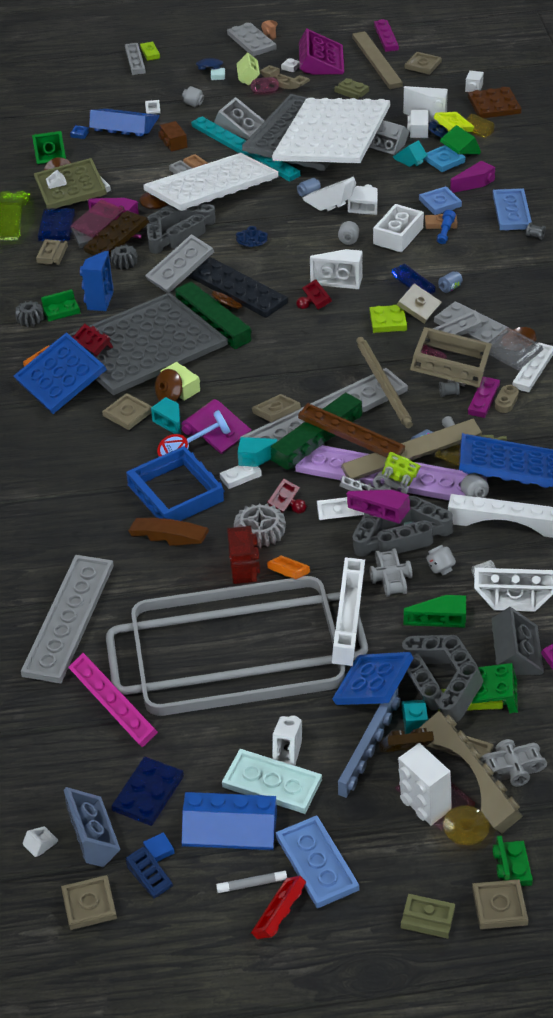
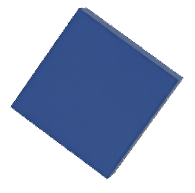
M75 125L70 132L71 138L85 139L89 133V127Z
M164 832L143 842V845L157 862L174 854V848Z

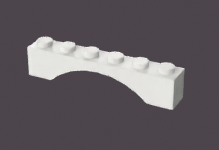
M451 494L448 511L453 514V525L468 526L484 520H508L526 525L544 537L553 538V507Z
M345 557L332 664L353 666L365 560Z

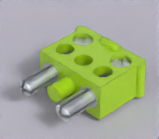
M389 452L381 474H383V478L387 476L386 479L390 477L395 481L401 482V486L404 484L403 487L410 486L413 478H416L421 466L410 461L408 458Z

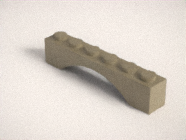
M438 711L420 728H427V732L433 731L434 741L431 744L438 750L458 755L470 765L480 786L481 812L494 829L501 834L523 817L518 810L520 805L512 796L509 798L506 795L507 788L499 779L496 781L493 778L494 771L487 763L483 764L480 761L482 756L474 746L470 748L467 744L469 741L468 737L462 730L458 732L455 728L457 725L455 720L449 714L445 716Z

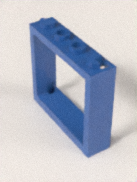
M185 446L126 472L128 486L156 518L182 521L224 501L225 490L222 487V483L218 482L212 472H208L201 461L199 462L193 452L191 453ZM184 465L208 491L168 509L145 482Z

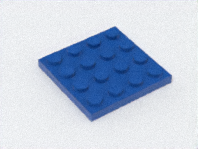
M66 332L17 372L14 378L54 414L107 369L104 364Z

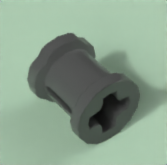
M529 223L526 229V236H534L542 240L545 235L546 226L540 227Z
M439 382L440 396L459 395V382Z

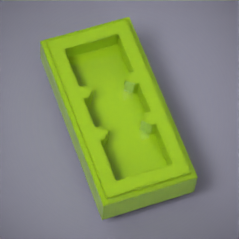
M154 42L140 44V48L147 61L160 58V53Z

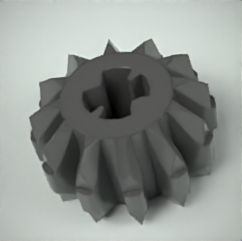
M121 245L111 250L110 258L115 268H120L121 270L126 268L128 270L129 267L133 268L137 264L138 255L133 246Z
M32 300L30 302L25 301L23 304L20 303L15 311L17 323H20L21 326L26 325L29 327L30 325L40 324L44 316L42 306L38 302H32Z

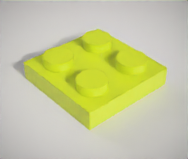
M437 112L434 115V119L438 121V124L444 126L448 132L456 125L466 132H473L475 127L457 112Z

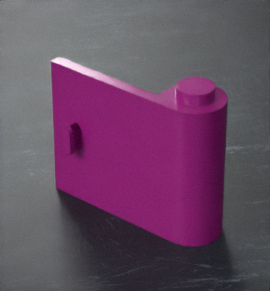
M213 399L182 422V431L186 435L193 436L217 423L214 412L219 410L231 432L224 434L221 428L217 427L201 437L220 454H223L239 442L241 436L251 432V429L221 402Z

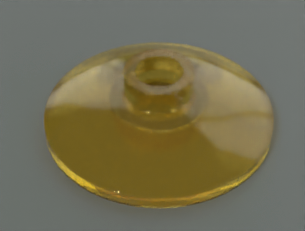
M458 806L451 809L445 815L443 829L446 836L453 842L460 845H474L483 841L488 835L489 821L478 808Z

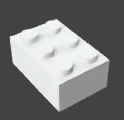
M395 204L373 228V244L397 252H403L423 229L424 212Z
M418 743L398 758L400 798L406 806H411L415 810L417 816L422 821L425 820L432 826L452 811L451 774L449 769Z

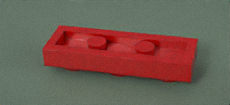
M301 876L285 879L251 932L256 939L270 938L277 933L279 924L290 913V907L293 902L302 894V888L306 881Z

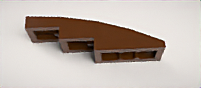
M136 518L128 531L131 536L147 535L150 541L167 540L169 546L202 544L209 529L173 519Z

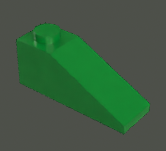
M444 595L404 608L403 625L465 628L466 596Z

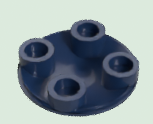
M205 58L196 62L198 69H207V67L220 69V66L223 64V61L215 58Z
M430 121L428 128L432 133L439 137H443L448 133L444 126L435 121Z
M249 226L247 230L236 233V241L248 247L263 245L268 239L266 232L257 230L254 226Z

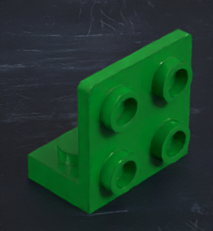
M513 664L478 667L483 678V684L471 703L502 700L503 705H507L509 713H518L517 677Z

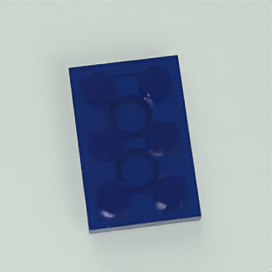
M68 208L44 209L38 232V241H44L45 239L70 241L75 210Z
M144 756L112 804V811L152 826L184 777L183 770Z

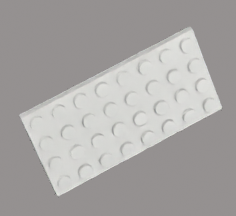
M238 153L144 184V190L183 211L189 207L210 202L212 199L222 198L224 195L233 194L236 191L245 190L254 185H260V183L265 181H271L278 177V171L242 153Z

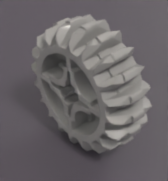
M259 503L256 506L252 504L251 507L245 506L244 510H239V514L236 515L234 520L236 537H238L240 542H244L245 546L250 544L252 548L254 546L261 548L263 545L268 547L270 543L275 545L276 541H281V537L285 533L286 522L284 514L281 513L280 509H276L274 505L269 507L268 503L265 505Z

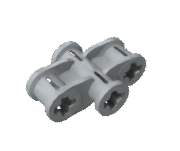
M395 548L386 552L375 551L377 567L370 566L372 584L382 581L386 597L396 593L407 594L405 577L412 578L410 561L400 564Z
M510 739L499 742L496 745L497 752L484 754L480 758L483 764L487 763L494 771L493 778L496 781L498 779L502 781L510 778L511 784L515 787L526 784L530 780L529 774L540 772L547 766V761L541 756L540 747L537 743L515 747L514 741Z

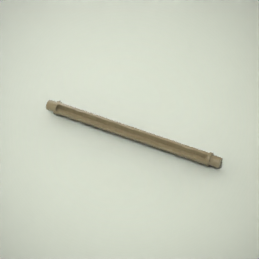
M358 337L356 340L357 346L380 383L401 423L406 428H411L413 426L411 416L403 406L402 401L367 341L363 337Z

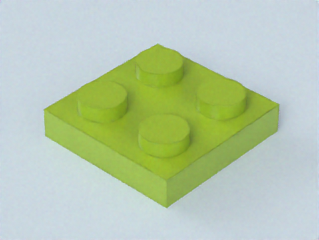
M399 306L370 307L373 333L407 331L405 313Z

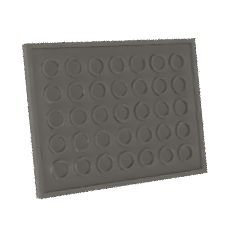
M290 94L242 145V151L272 158L274 151L303 103L308 98ZM286 161L291 164L302 165L303 167L315 168L319 171H325L331 164V162Z
M170 292L89 326H94L99 330L100 334L105 333L111 339L110 343L113 345V348L110 349L106 346L95 358L104 364L107 369L96 380L112 395L158 376L161 370L175 362L183 365L228 345V339ZM75 331V332H73V333H71V334H69V335H70L71 337H73V336L76 334L77 331Z

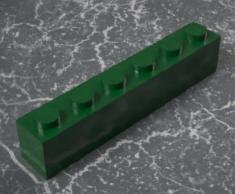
M189 282L175 289L176 298L225 336L232 348L237 349L251 342L252 331L250 326L233 315L199 286Z
M345 392L324 407L323 410L354 422L362 416V401ZM304 422L271 446V460L288 470L322 446L330 438L334 437L335 434Z

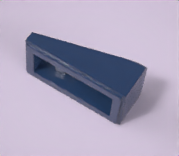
M145 846L126 858L129 871L153 898H156L173 886L171 880ZM156 873L154 876H152L151 878H149V879L147 880V878H148L149 876H151L152 874ZM160 879L162 880L161 883H159L155 887H152L154 883H156Z

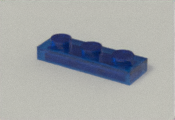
M406 264L392 269V275L407 287L411 288L413 284H416L429 294L435 292L436 286Z

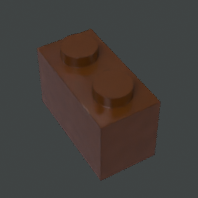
M176 121L160 125L159 138L163 140L165 146L171 152L188 147L187 134Z

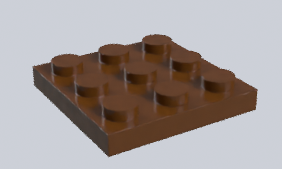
M510 87L468 92V99L479 119L521 114L522 108Z

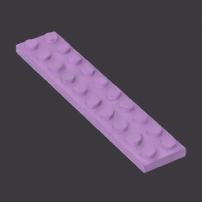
M322 445L299 461L295 468L296 472L341 480L342 476H346L341 468L343 463L369 454ZM417 463L421 467L416 478H413L410 486H408V493L449 501L451 494L464 495L461 490V482L469 474L460 470ZM380 472L360 478V482L366 485L371 483V486H373V480ZM479 474L487 482V477ZM383 478L380 480V484L382 485L385 481Z

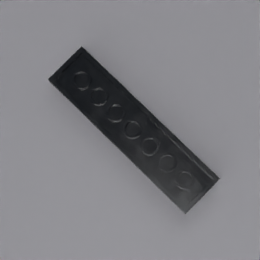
M208 257L188 275L193 280L231 297L242 306L265 318L288 303V297L212 257Z

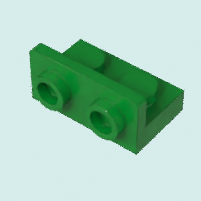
M72 289L41 298L43 312L48 322L80 314V308L75 300Z
M502 835L497 836L496 844L492 846L494 859H498L499 862L496 866L498 879H502V881L520 879L521 886H531L533 879L524 841L503 842Z

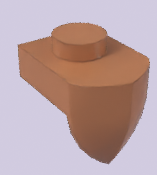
M267 20L262 23L263 33L271 40L276 38V26L278 23L274 20Z

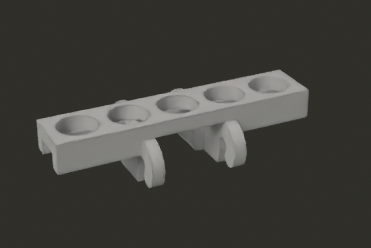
M342 476L339 486L350 491H364L362 488L377 490L371 487V483L368 485L361 483L360 479L356 481Z

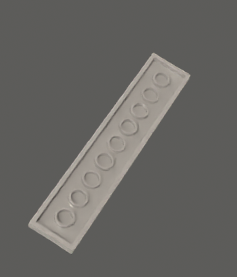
M383 369L398 396L408 391L407 384L389 369ZM372 374L311 404L323 409L346 392L362 401L363 413L388 401V398L375 375ZM304 407L241 437L278 439L279 441L305 422L298 418V414Z

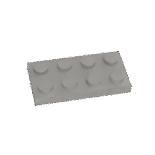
M244 23V25L227 29V35L252 56L277 49L276 44L252 23Z
M191 234L145 276L148 281L169 293L210 257L214 250L211 246Z
M455 301L434 316V322L442 325L474 310ZM477 312L483 326L461 336L491 343L493 346L509 332V327Z

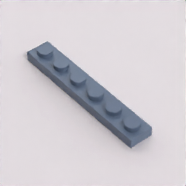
M398 688L390 702L381 703L338 780V795L347 798L350 790L353 791L356 788L358 776L364 773L368 757L371 758L373 756L376 742L381 741L385 726H389L392 720L393 711L399 708L401 699L398 698Z

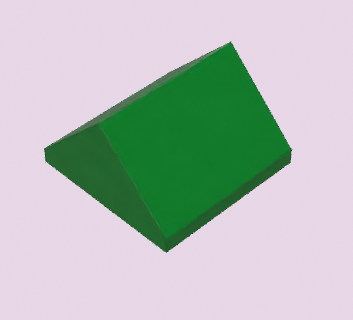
M457 125L440 140V142L458 154L481 153L476 138Z
M62 131L32 135L37 165L48 163L53 158L60 157L66 159Z

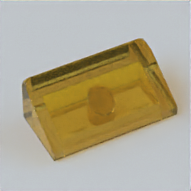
M472 113L466 119L475 126L473 132H471L473 134L486 138L494 132V123Z

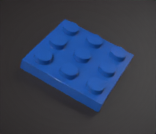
M411 652L358 655L332 698L336 705L389 703L414 659Z

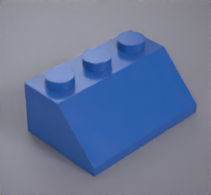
M104 251L85 259L83 266L80 267V276L83 277L82 290L85 291L84 303L87 305V310L107 311L114 292L109 251Z

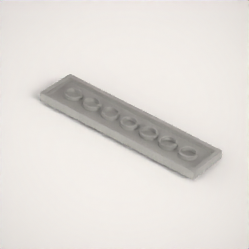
M75 555L22 667V677L62 683L113 569V560Z

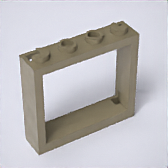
M424 327L413 355L410 370L480 387L492 344ZM424 345L482 360L480 366L475 367L421 352ZM416 363H421V366H416ZM473 376L478 377V381L472 380Z

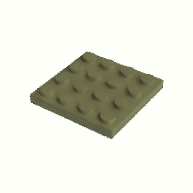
M92 158L34 173L47 210H54L58 207L69 206L73 203L107 194ZM58 170L64 175L67 184L50 189L46 178Z

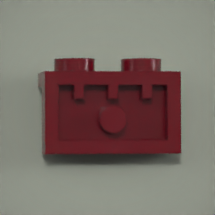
M84 324L72 337L95 357L106 346L110 349L113 348V345L110 343V337L105 333L100 334L99 330L94 326L89 327Z

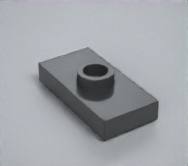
M87 224L71 227L79 248H83L93 239Z

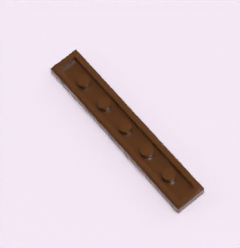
M307 403L298 414L299 419L384 457H388L389 452L401 456L405 451V445Z

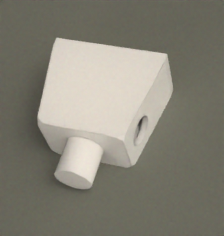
M369 184L364 187L356 186L351 198L348 199V212L377 215V188Z
M282 716L279 718L273 732V759L295 766L302 743V720L297 716ZM286 744H289L288 749H287V750H289V751H286V750L284 749V746H285Z

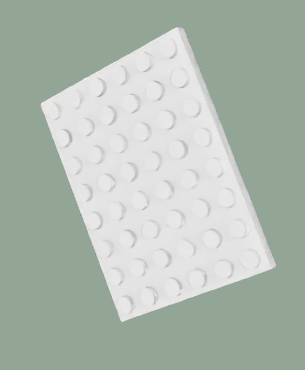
M342 98L306 99L272 155L273 161L361 163L390 107V100H357L355 98L349 100Z

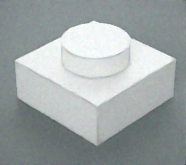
M292 58L287 59L281 64V70L293 73L300 67V62Z

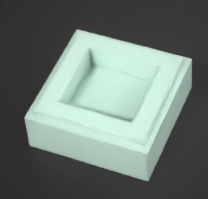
M225 68L211 69V80L225 79Z

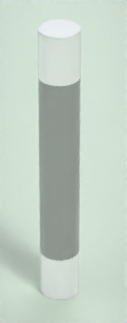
M286 871L218 883L216 884L217 892L222 893L284 881L287 878Z

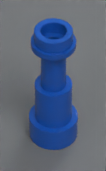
M445 210L443 213L442 230L437 235V242L440 244H445L448 240L447 232L450 230L456 217V213L452 210Z

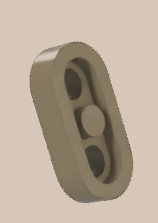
M513 385L503 386L495 400V409L502 413L510 412L518 399V388Z

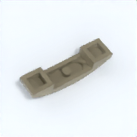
M271 65L260 70V73L268 81L284 89H296L310 81L309 78L300 75L291 78L280 74V68Z

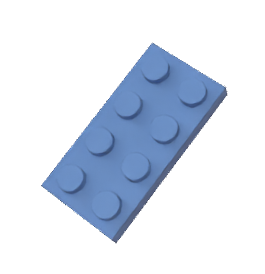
M524 188L493 190V200L499 229L505 231L527 229L528 224L532 223Z
M317 815L276 832V838L297 875L306 881L304 887L317 909L359 891L357 880Z

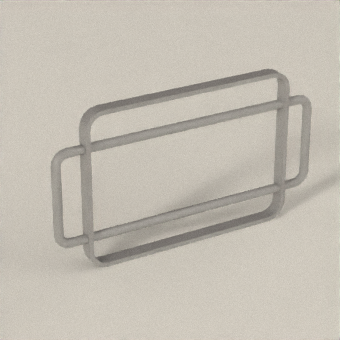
M303 576L298 579L290 578L140 601L132 608L133 623L113 626L106 633L111 683L123 695L143 692L146 710L157 716L338 688L345 678V665L338 664L340 673L336 677L166 704H155L149 700L147 692L332 664V655L146 683L138 630L322 603L334 645L335 627L328 602L340 600L341 592L326 594L324 585L318 578ZM305 587L314 588L320 594L137 622L139 614L156 609ZM360 615L358 616L356 633L360 649L354 652L353 660H356L358 655H365L368 652V643ZM134 631L142 684L122 686L119 679L114 636L118 633Z

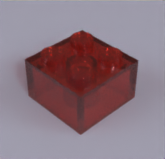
M251 526L227 528L233 584L257 582V573H260L259 561H256V559H259L258 547L254 548V545H257L256 533L252 534Z

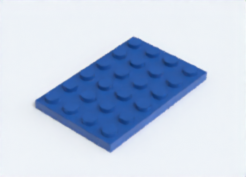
M462 433L459 470L466 474L477 473L484 477H500L505 481L516 480L523 484H538L544 488L553 487V449Z

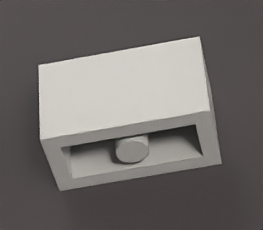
M411 110V116H408L407 129L410 131V138H428V110Z

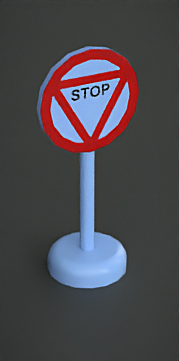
M217 410L214 412L217 423L187 439L180 434L169 435L159 443L157 453L160 457L183 446L188 449L189 442L217 427H220L224 434H228L231 431L221 412Z

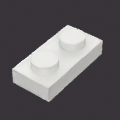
M238 465L220 473V479L228 489L262 476L258 466Z

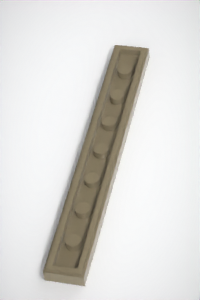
M365 31L353 33L352 38L389 89L403 87V82Z
M473 418L401 443L405 445V451L401 456L411 461L460 444L462 433L481 436L482 431ZM372 453L343 463L341 468L346 477L357 480L383 471L387 457Z

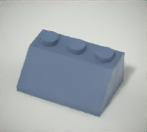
M66 787L64 795L67 810L86 863L104 867L121 849L102 798Z

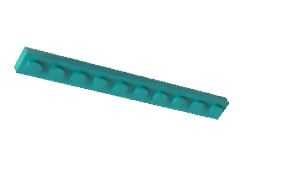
M203 116L191 122L193 128L232 150L278 171V176L289 182L301 176L300 170L283 161H273V158L242 151V145L246 140Z

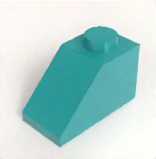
M418 140L394 155L393 158L410 167L414 164L416 166L420 165L428 155Z
M165 397L151 407L152 422L174 434L181 435L179 404Z
M240 437L238 465L257 467L270 460L271 446L278 439Z
M423 700L401 701L405 734H409L413 729L420 728L428 721L426 703Z

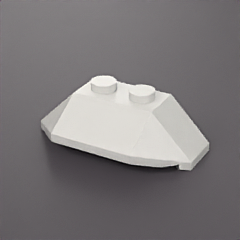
M354 177L345 179L314 191L303 197V200L320 211L327 209V211L332 210L336 207L335 205L340 207L346 204V200L351 198L356 181Z
M475 568L474 589L494 611H504L508 607H512L520 612H536L553 595V570Z

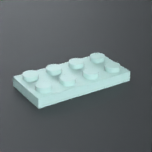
M240 749L222 781V787L245 795L276 796L278 806L306 814L322 781V774Z

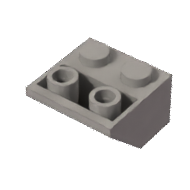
M383 120L369 148L395 155L405 145L410 131L402 125Z

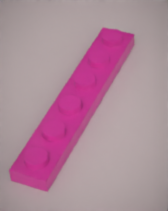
M84 653L68 667L141 747L158 733Z

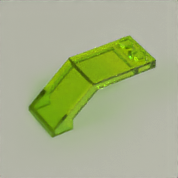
M1 191L0 240H18L20 238L22 207L30 200V193H25V191H16V193Z

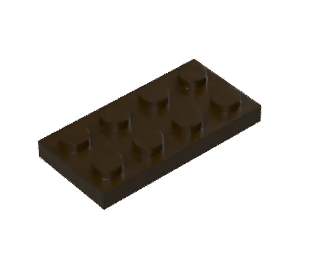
M127 210L115 221H112L108 227L100 231L96 237L91 239L83 247L84 251L94 256L101 252L109 251L110 256L111 250L125 244L149 223L147 217Z
M427 728L413 729L409 734H404V730L392 731L379 744L380 753L410 750L418 743L426 747L434 741L433 731L427 732Z

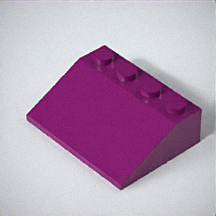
M306 28L299 41L300 69L304 73L343 74V45Z

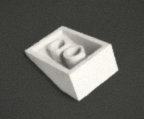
M404 86L403 113L411 116V110H428V122L435 121L438 123L434 119V115L437 112H447L448 89Z
M345 249L310 256L311 282L316 279L321 286L359 289L362 281V251Z

